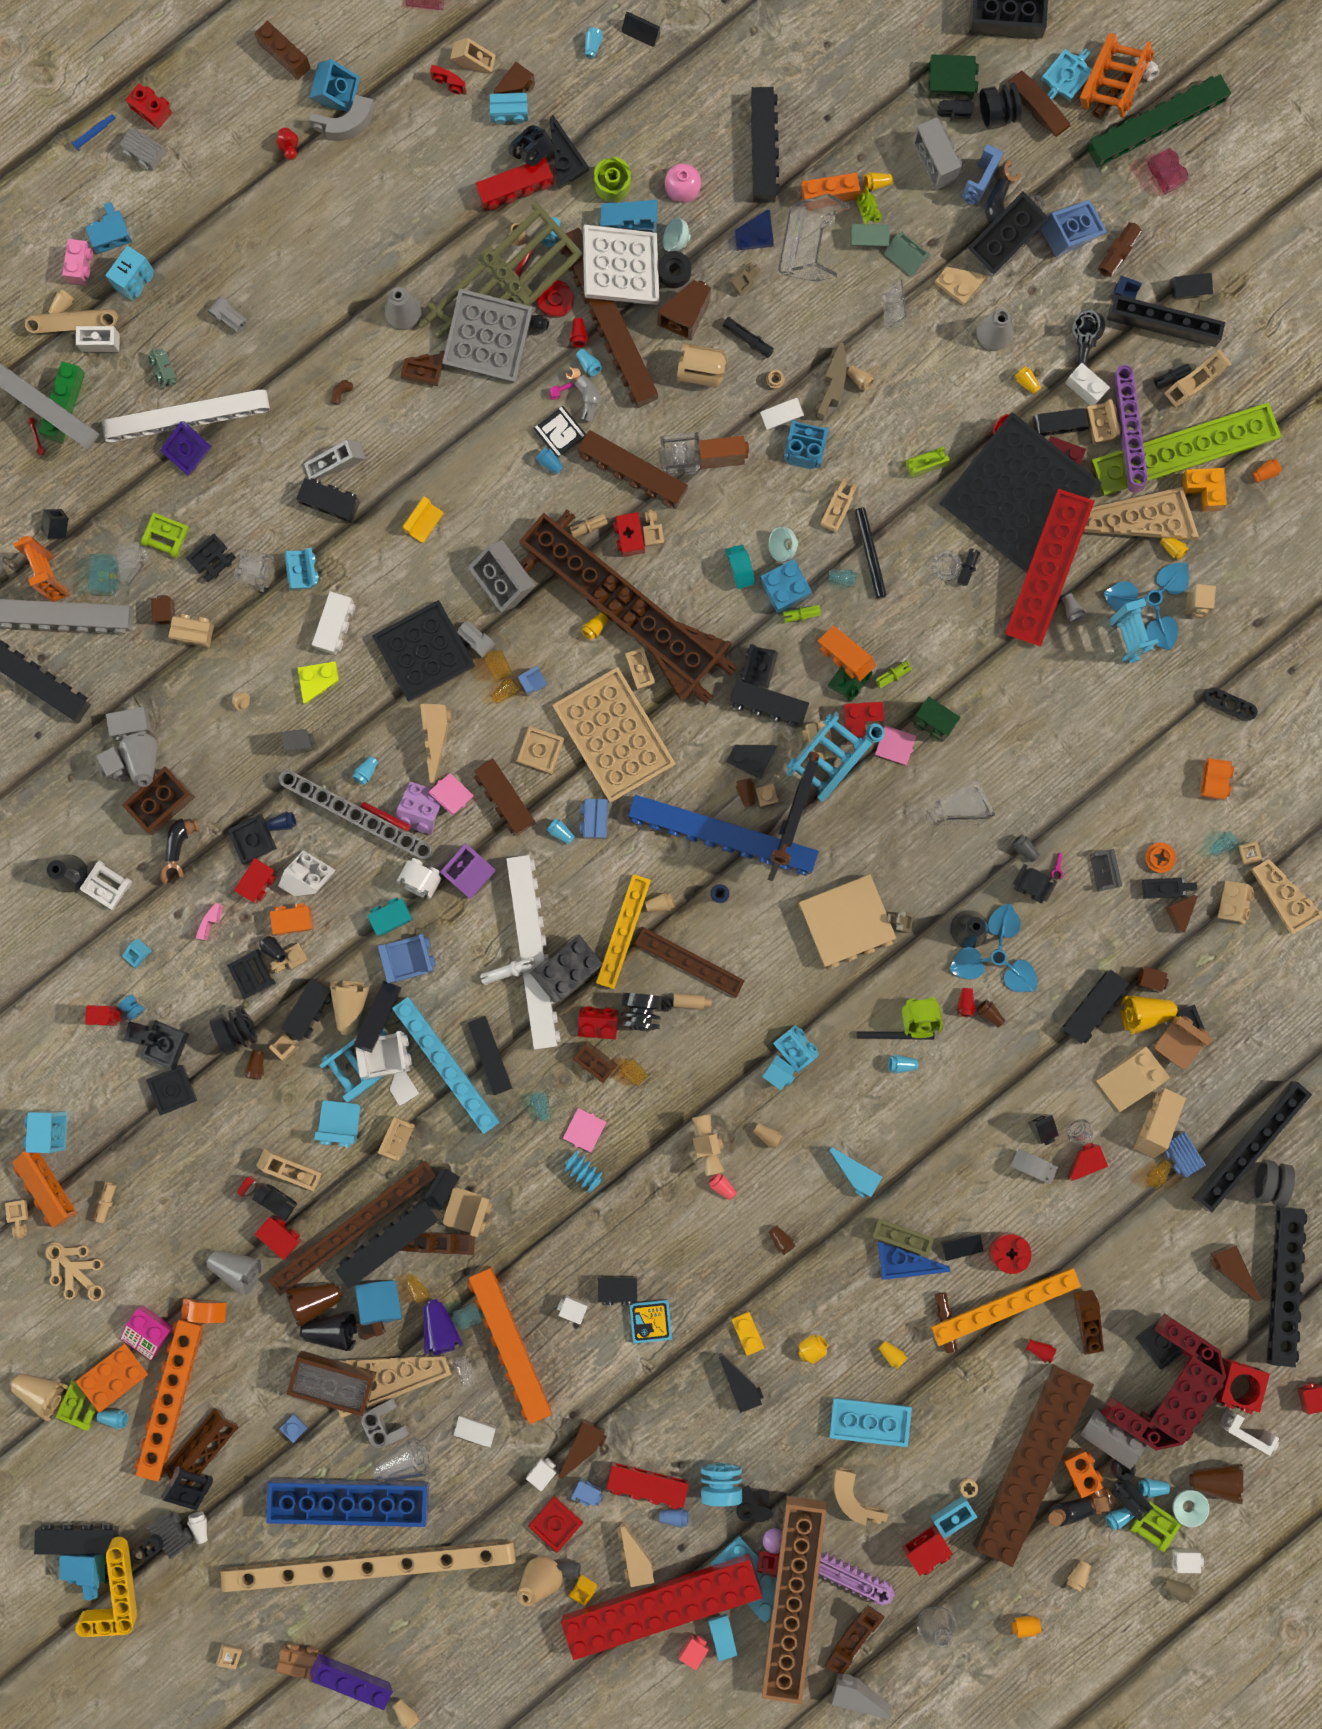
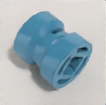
M133 994L126 997L117 1006L126 1013V1018L129 1021L137 1018L145 1010L141 1004L136 1002V997Z

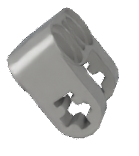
M394 1398L383 1401L367 1410L361 1419L366 1435L371 1445L375 1448L392 1444L409 1435L406 1425L388 1431L381 1416L397 1407ZM367 1415H374L376 1423H369ZM382 1433L384 1435V1441H377L375 1439V1434Z

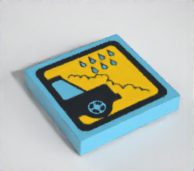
M668 1299L637 1302L630 1305L633 1344L672 1340Z

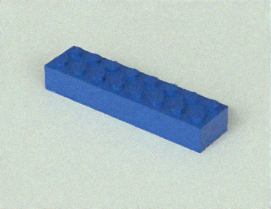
M272 1478L268 1482L266 1523L426 1527L428 1523L429 1482Z

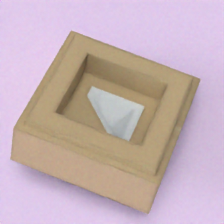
M1257 841L1238 846L1243 865L1262 861Z
M222 1644L216 1665L236 1670L242 1649Z

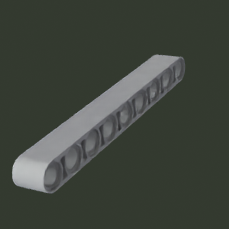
M0 363V387L86 449L89 450L99 436L97 431Z
M286 770L280 774V784L297 795L420 860H429L433 856V849L427 842L292 771ZM292 775L293 782L289 785L285 784V778ZM309 784L310 791L305 794L302 793L303 785ZM322 793L327 794L325 802L318 801V797ZM338 802L344 803V808L341 811L335 810V805ZM355 811L361 812V817L358 820L352 819V814ZM371 820L378 821V826L375 829L369 828ZM388 829H394L395 831L392 838H386L385 836ZM407 837L411 838V845L409 847H403V839ZM423 846L429 849L426 856H420L419 849Z

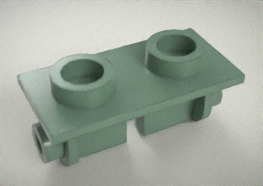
M153 347L148 356L149 364L151 367H154L157 384H160L161 389L164 390L166 384L173 386L176 384L177 379L172 367L165 368V366L171 364L167 352L163 348L155 351Z

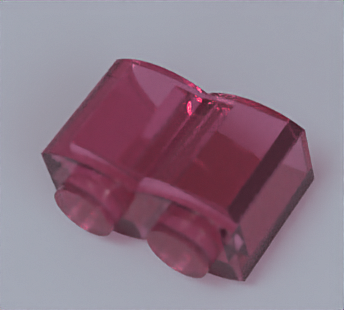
M1170 147L1151 157L1147 163L1151 173L1157 179L1160 188L1165 194L1183 186L1188 181L1187 169L1179 164L1178 154Z

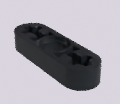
M1213 687L1208 689L1203 695L1204 702L1207 705L1240 720L1251 721L1258 714L1257 707L1254 704L1221 689ZM1214 692L1216 693V698L1221 699L1223 698V696L1225 698L1222 701L1218 699L1211 701V696H1209V694H1212ZM1228 699H1231L1235 702V708L1233 710H1230L1226 707V701ZM1239 707L1243 710L1249 708L1250 713H1252V715L1245 716L1246 712L1240 710L1237 713L1236 711L1239 709Z

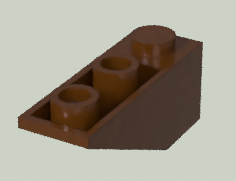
M1093 1290L1074 1293L1075 1310L1084 1354L1103 1352L1104 1345L1099 1301Z

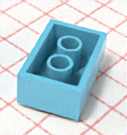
M68 1111L28 1112L24 1120L27 1134L24 1137L23 1146L26 1148V1152L53 1153L65 1151Z

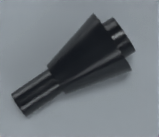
M532 315L529 327L544 333L549 327L547 315Z

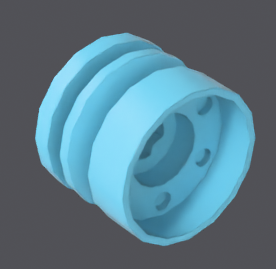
M714 1463L701 1467V1474L704 1475L701 1477V1482L710 1484L701 1488L702 1504L709 1506H735L742 1503V1488L734 1486V1484L742 1482V1477L738 1476L742 1474L741 1466L729 1463Z

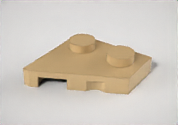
M946 267L934 284L964 306L987 276L985 274Z

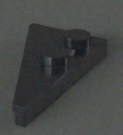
M554 115L550 117L552 143L554 144L553 151L558 188L561 189L588 172L589 166Z

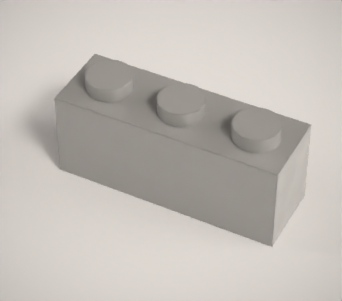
M1098 1410L1093 1412L1079 1434L1130 1470L1139 1460L1147 1445L1108 1420Z

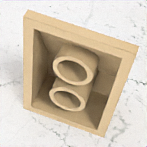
M1141 1046L1096 1080V1082L1116 1109L1121 1112L1155 1090L1170 1077L1147 1046Z

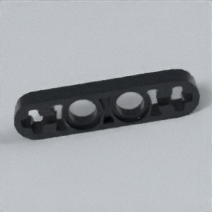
M152 1534L129 1549L131 1569L145 1562L162 1549L163 1540L159 1535ZM150 1543L156 1544V1546L151 1547L149 1550L147 1549ZM134 1550H139L142 1553L141 1559L134 1555ZM105 1564V1582L103 1583L109 1584V1577L106 1574L108 1569L107 1564Z

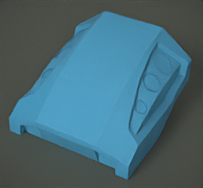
M792 419L783 460L793 466L807 469L820 468L829 427L821 428L799 423Z

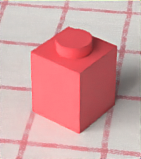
M691 1634L679 1653V1660L697 1670L709 1650L707 1640L700 1635L694 1636Z

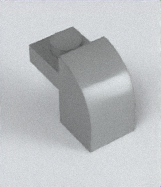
M1018 1149L1011 1164V1167L1051 1185L1058 1169L1052 1163Z

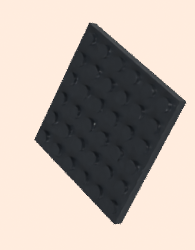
M1011 412L939 504L1027 573L1058 489L1089 499L1102 482Z

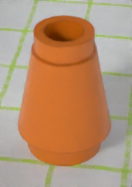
M1276 458L1269 459L1252 473V477L1256 483L1279 476V473L1282 472V467Z

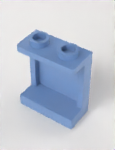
M986 144L978 164L979 167L986 171L978 184L971 180L967 181L961 196L965 202L978 206L998 168L1004 152Z
M422 933L415 937L378 946L388 984L434 972L433 967L436 966L434 956H430L428 948H431L429 937H425Z

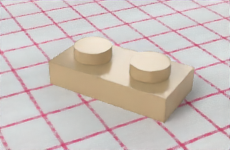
M644 648L625 653L637 690L655 685Z

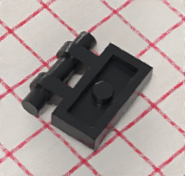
M213 533L186 559L199 573L204 569L208 571L203 578L209 583L213 578L216 579L225 567H230L232 565L231 562L236 559V556L231 552L225 557L223 552L228 548ZM219 558L221 562L212 568L210 564Z

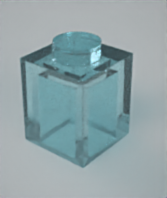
M475 1302L456 1309L453 1312L454 1316H452L455 1327H459L460 1331L483 1321L482 1313L478 1310Z

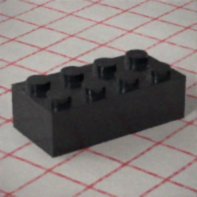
M971 0L969 33L1043 38L1047 27L1048 0Z
M1022 191L968 249L996 276L1051 219Z

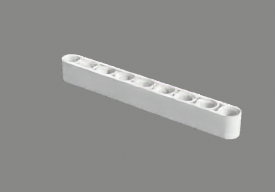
M255 390L103 420L101 423L105 441L118 442L174 431L181 421H185L190 427L262 414L269 412L270 406L267 391Z

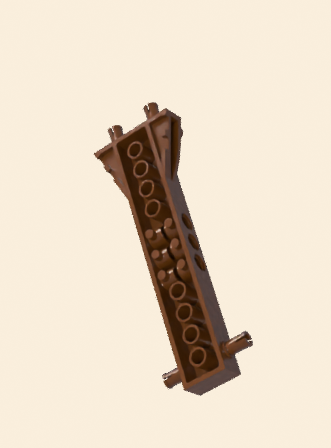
M566 509L557 522L543 513L519 541L520 547L528 552V556L520 564L525 572L528 574L536 562H540L652 654L682 704L690 695H695L707 705L709 700L713 698V695L700 685L709 672L718 665L731 676L733 671L735 672L738 668L725 657V653L730 649L732 642L716 638L714 635L701 632L670 617L565 530L571 521L575 519V515L572 512L570 514V511Z

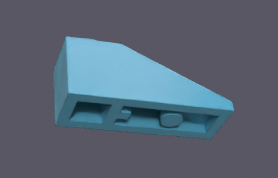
M830 1146V1153L850 1184L856 1188L855 1193L864 1198L866 1195L872 1197L882 1176Z

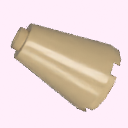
M337 981L331 982L330 990L337 1030L341 1031L343 1035H352V1032L357 1030L369 992V985L367 984L364 987V983L358 981H342V984L338 985Z
M26 1374L15 1376L10 1383L11 1392L45 1421H50L49 1417L51 1415L56 1416L64 1399L65 1389L68 1390V1386L62 1382Z
M538 1556L526 1565L517 1592L518 1601L522 1605L532 1606L552 1595L560 1588L563 1576L562 1572L557 1568L558 1564L549 1557Z

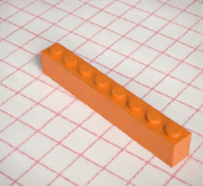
M492 1266L469 1277L470 1281L467 1282L471 1293L475 1292L477 1299L475 1303L478 1310L483 1311L485 1317L482 1319L486 1329L490 1328L491 1342L494 1348L498 1347L500 1352L498 1359L502 1366H506L508 1372L505 1375L509 1384L513 1383L515 1388L513 1394L516 1402H520L523 1407L521 1409L523 1419L525 1421L528 1420L529 1424L551 1416V1407Z

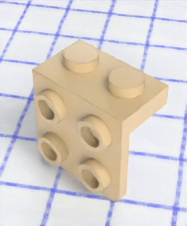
M455 1187L450 1196L443 1224L469 1232L470 1235L478 1237L480 1233H484L487 1224L484 1222L486 1214H490L492 1203L489 1202L491 1198Z

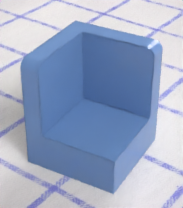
M538 666L518 676V680L528 696L547 686V682Z

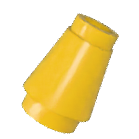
M869 172L863 178L864 188L868 187L869 191H874L892 185V175Z
M1026 366L1014 375L1017 379L1016 382L1032 394L1041 388L1031 369H1028Z
M1162 538L1159 542L1173 559L1181 560L1189 550L1185 543L1177 539Z
M600 612L583 625L581 632L591 641L594 638L597 639L609 619Z
M886 1340L878 1349L892 1368L895 1367L897 1370L908 1358L904 1355L905 1352Z

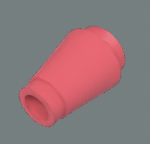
M714 1174L708 1181L712 1190L728 1200H731L737 1193L724 1174Z

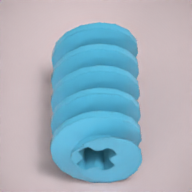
M577 1150L565 1163L564 1171L572 1170L570 1177L577 1175L576 1182L578 1183L583 1180L581 1187L589 1186L587 1192L591 1193L604 1178L601 1179V1171L595 1174L596 1166L589 1168L590 1161L583 1163L584 1155L578 1158L579 1150Z

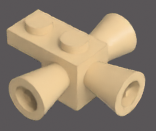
M711 1114L692 1118L700 1135L692 1139L697 1158L705 1156L706 1176L724 1172L717 1154L721 1153L720 1149L723 1148L721 1136L711 1133Z

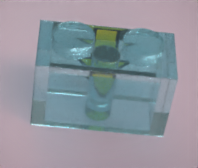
M90 554L88 592L93 596H116V591L119 589L117 572L120 571V562L114 555Z

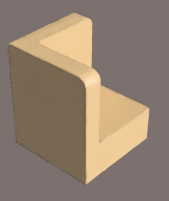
M284 1033L269 1048L282 1061H286L299 1046Z

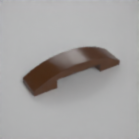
M867 1605L844 1632L826 1661L825 1667L835 1674H844L851 1665L855 1654L871 1632H875L885 1616Z

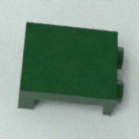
M931 54L929 61L928 98L935 99L937 94L969 95V99H973L974 93L978 92V81H975V75H978L979 63H976V56Z

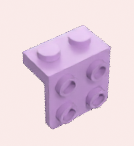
M410 782L397 808L396 818L410 824L412 829L432 835L435 819L441 804L428 793L432 788Z

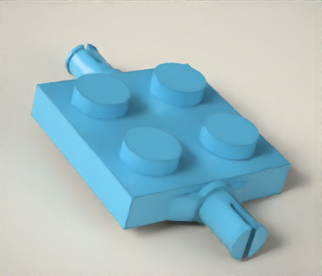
M1085 48L1077 56L1064 49L1045 72L1041 80L1050 86L1051 90L1047 95L1051 100L1056 94H1059L1071 102L1085 85L1092 71L1084 61L1090 55L1089 50L1087 51Z

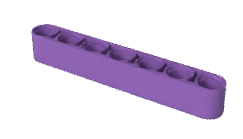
M1122 365L1118 367L1113 380L1118 421L1121 425L1120 436L1127 487L1131 492L1139 493L1144 489L1148 475L1134 372L1130 366ZM1120 375H1124L1127 378L1123 379L1120 377ZM1126 392L1129 396H1125L1122 393ZM1124 410H1130L1132 413H1126ZM1126 427H1131L1134 431H1130ZM1133 444L1137 448H1131L1129 445ZM1131 462H1136L1139 466H1134ZM1138 479L1141 481V483L1137 484L1134 482V480Z

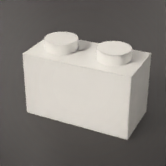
M76 326V346L81 352H119L120 334L114 326Z
M1083 363L1075 369L1065 382L1067 386L1089 405H1096L1110 388Z

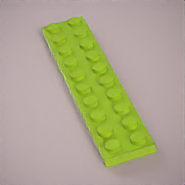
M1269 402L1143 443L1148 475L1147 482L1279 440L1282 436ZM1122 450L1091 460L1096 479L1102 482L1099 486L1102 496L1128 489ZM1131 462L1134 466H1139L1138 463ZM1138 479L1134 480V482L1137 484L1141 483V481Z

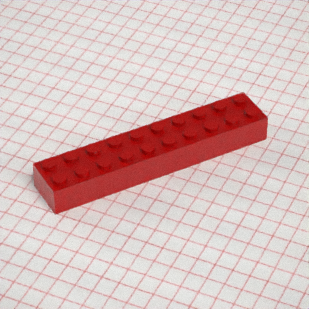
M749 1553L564 1614L561 1624L574 1661L762 1599V1589Z

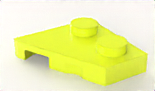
M335 661L298 667L304 705L308 704L317 695H321L330 686L332 687L339 682Z

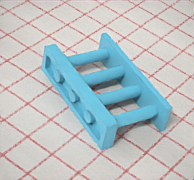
M1144 598L1126 603L1109 619L1111 627L1117 625L1121 630L1128 654L1122 658V662L1129 661V664L1139 661L1141 656L1153 650L1154 646L1159 643L1158 639L1152 641L1148 639L1140 614L1142 613L1141 610L1146 606Z
M836 711L833 715L829 714L823 721L825 725L796 759L792 758L787 765V775L791 776L796 771L802 776L804 768L800 764L808 756L809 752H813L812 750L819 742L841 758L842 763L838 768L831 766L821 757H819L818 761H815L830 776L826 782H821L814 776L811 783L817 788V798L822 802L825 801L872 745V740L865 735L863 738H857L837 722L839 714ZM831 727L854 744V749L850 753L844 752L824 736Z
M383 1029L380 1036L388 1035ZM354 1040L334 1055L330 1053L322 1059L323 1063L319 1065L321 1068L329 1066L346 1089V1094L342 1097L347 1103L354 1100L384 1077L367 1080L361 1078L362 1082L357 1086L350 1083L335 1060L344 1054L359 1074L357 1058L350 1050L354 1047Z

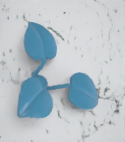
M1183 562L1173 563L1162 568L1157 575L1156 582L1163 588L1159 591L1152 590L1147 596L1137 598V587L1128 581L1119 582L1104 592L1107 603L1116 611L1126 603L1143 598L1148 606L1155 608L1157 620L1151 621L1148 624L1146 633L1149 641L1158 639L1159 643L1156 646L1166 650H1170L1174 646L1178 636V626L1171 616H1165L1160 619L1159 605L1162 602V593L1165 590L1171 595H1178L1183 593L1188 587V563Z
M1005 904L996 909L988 921L990 933L999 935L998 949L993 950L989 958L981 959V954L977 949L971 947L964 948L956 954L950 966V971L961 978L976 979L985 971L982 962L992 961L995 965L1004 964L1010 968L1004 974V981L1009 989L1016 992H1035L1037 976L1032 965L1025 960L1019 959L1012 966L1006 961L1007 955L1002 950L1003 936L1007 938L1014 937L1021 927L1020 918L1011 904Z

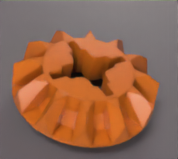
M1155 843L1145 852V861L1148 868L1154 872L1165 873L1175 865V851L1166 843ZM1162 852V857L1168 861H1161L1158 864V859L1153 855H1159Z

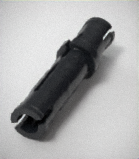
M727 317L722 327L747 343L752 350L760 352L767 359L774 352L775 348L765 343L762 337L754 335L731 317Z

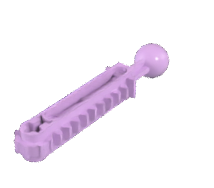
M772 1528L764 1534L763 1545L769 1553H780L781 1529ZM827 1551L825 1553L821 1552L818 1576L823 1575L825 1580L827 1578L831 1579V1583L836 1581L839 1587L844 1585L845 1590L850 1588L852 1593L858 1592L860 1597L864 1595L868 1601L873 1599L874 1604H880L881 1606L888 1603L891 1604L895 1596L891 1583L886 1582L885 1579L880 1581L878 1576L872 1577L870 1572L865 1574L864 1569L859 1571L856 1565L851 1567L850 1562L843 1563V1559L836 1560V1556H828Z

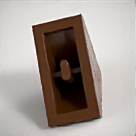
M1192 895L1165 907L1178 933L1186 932L1198 896Z

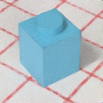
M776 1056L762 1077L779 1090H782L785 1085L789 1087L795 1078L792 1075L796 1069Z

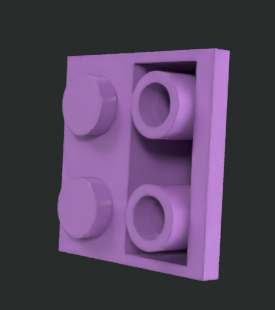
M465 843L440 873L471 899L496 870Z

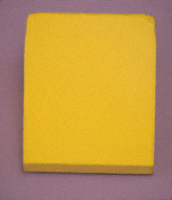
M581 1575L568 1596L586 1606L594 1595L597 1584Z

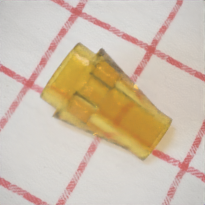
M509 678L508 680L505 679L490 696L498 704L516 695V692L520 689L514 680Z
M1163 1160L1162 1163L1147 1174L1146 1182L1155 1189L1163 1187L1173 1168L1172 1164Z
M414 1274L404 1280L413 1302H416L417 1305L430 1297L429 1290Z

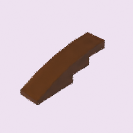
M1021 70L1007 81L1016 84L1021 103L1031 110L1032 117L1055 137L1071 127L1069 121L1054 102L1025 72Z
M423 1232L400 1251L474 1255L475 1236L470 1234Z

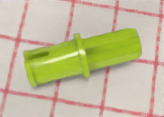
M819 605L804 608L800 606L799 609L783 611V616L792 615V617L784 618L785 624L821 616V608Z
M905 660L894 668L890 667L889 671L875 679L877 686L883 688L893 681H898L906 673L911 672L912 667H906L910 663Z

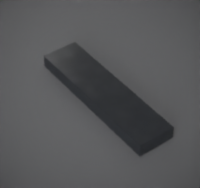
M383 981L354 1042V1047L370 1053L373 1052L402 987Z
M484 1016L468 1022L493 1094L497 1095L512 1089L487 1017Z

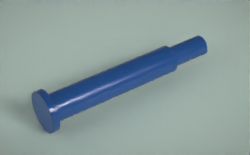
M111 114L105 120L100 121L75 142L71 141L72 145L79 151L81 146L115 120V116Z

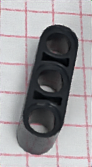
M1085 408L1042 413L1032 417L1034 429L1042 436L1080 432L1089 429Z

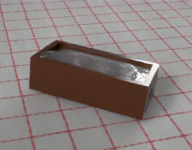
M301 1350L296 1358L286 1395L363 1417L367 1410L377 1372Z

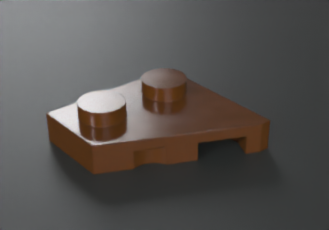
M440 351V354L430 356L429 354H424L419 357L405 358L401 379L438 386L444 365L442 362L445 351Z

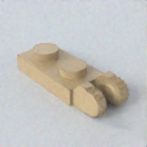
M845 479L842 480L838 490L835 491L820 523V526L835 533L839 530L858 486L853 484L849 495L842 493L847 484Z

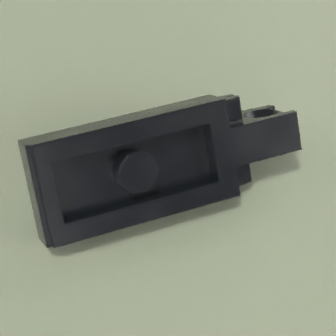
M1182 877L1142 880L1143 899L1187 896V891L1197 890V882L1186 883V878L1182 879Z

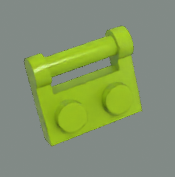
M153 512L142 537L141 545L154 547L171 554V557L177 559L190 528L187 525ZM156 534L175 542V544L171 547L151 539V536Z
M73 1379L55 1418L89 1431L92 1425L90 1422L96 1408L90 1403L84 1419H78L87 1396L75 1382L76 1380Z
M1147 1500L1154 1508L1141 1521L1136 1518L1131 1523L1129 1530L1133 1533H1138L1156 1545L1158 1550L1165 1552L1182 1524L1175 1517ZM1146 1522L1164 1534V1538L1161 1540L1141 1526L1142 1523Z

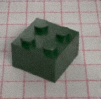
M928 696L913 717L912 722L914 727L920 731L925 730L929 732V736L935 741L939 742L941 740L943 742L961 717Z

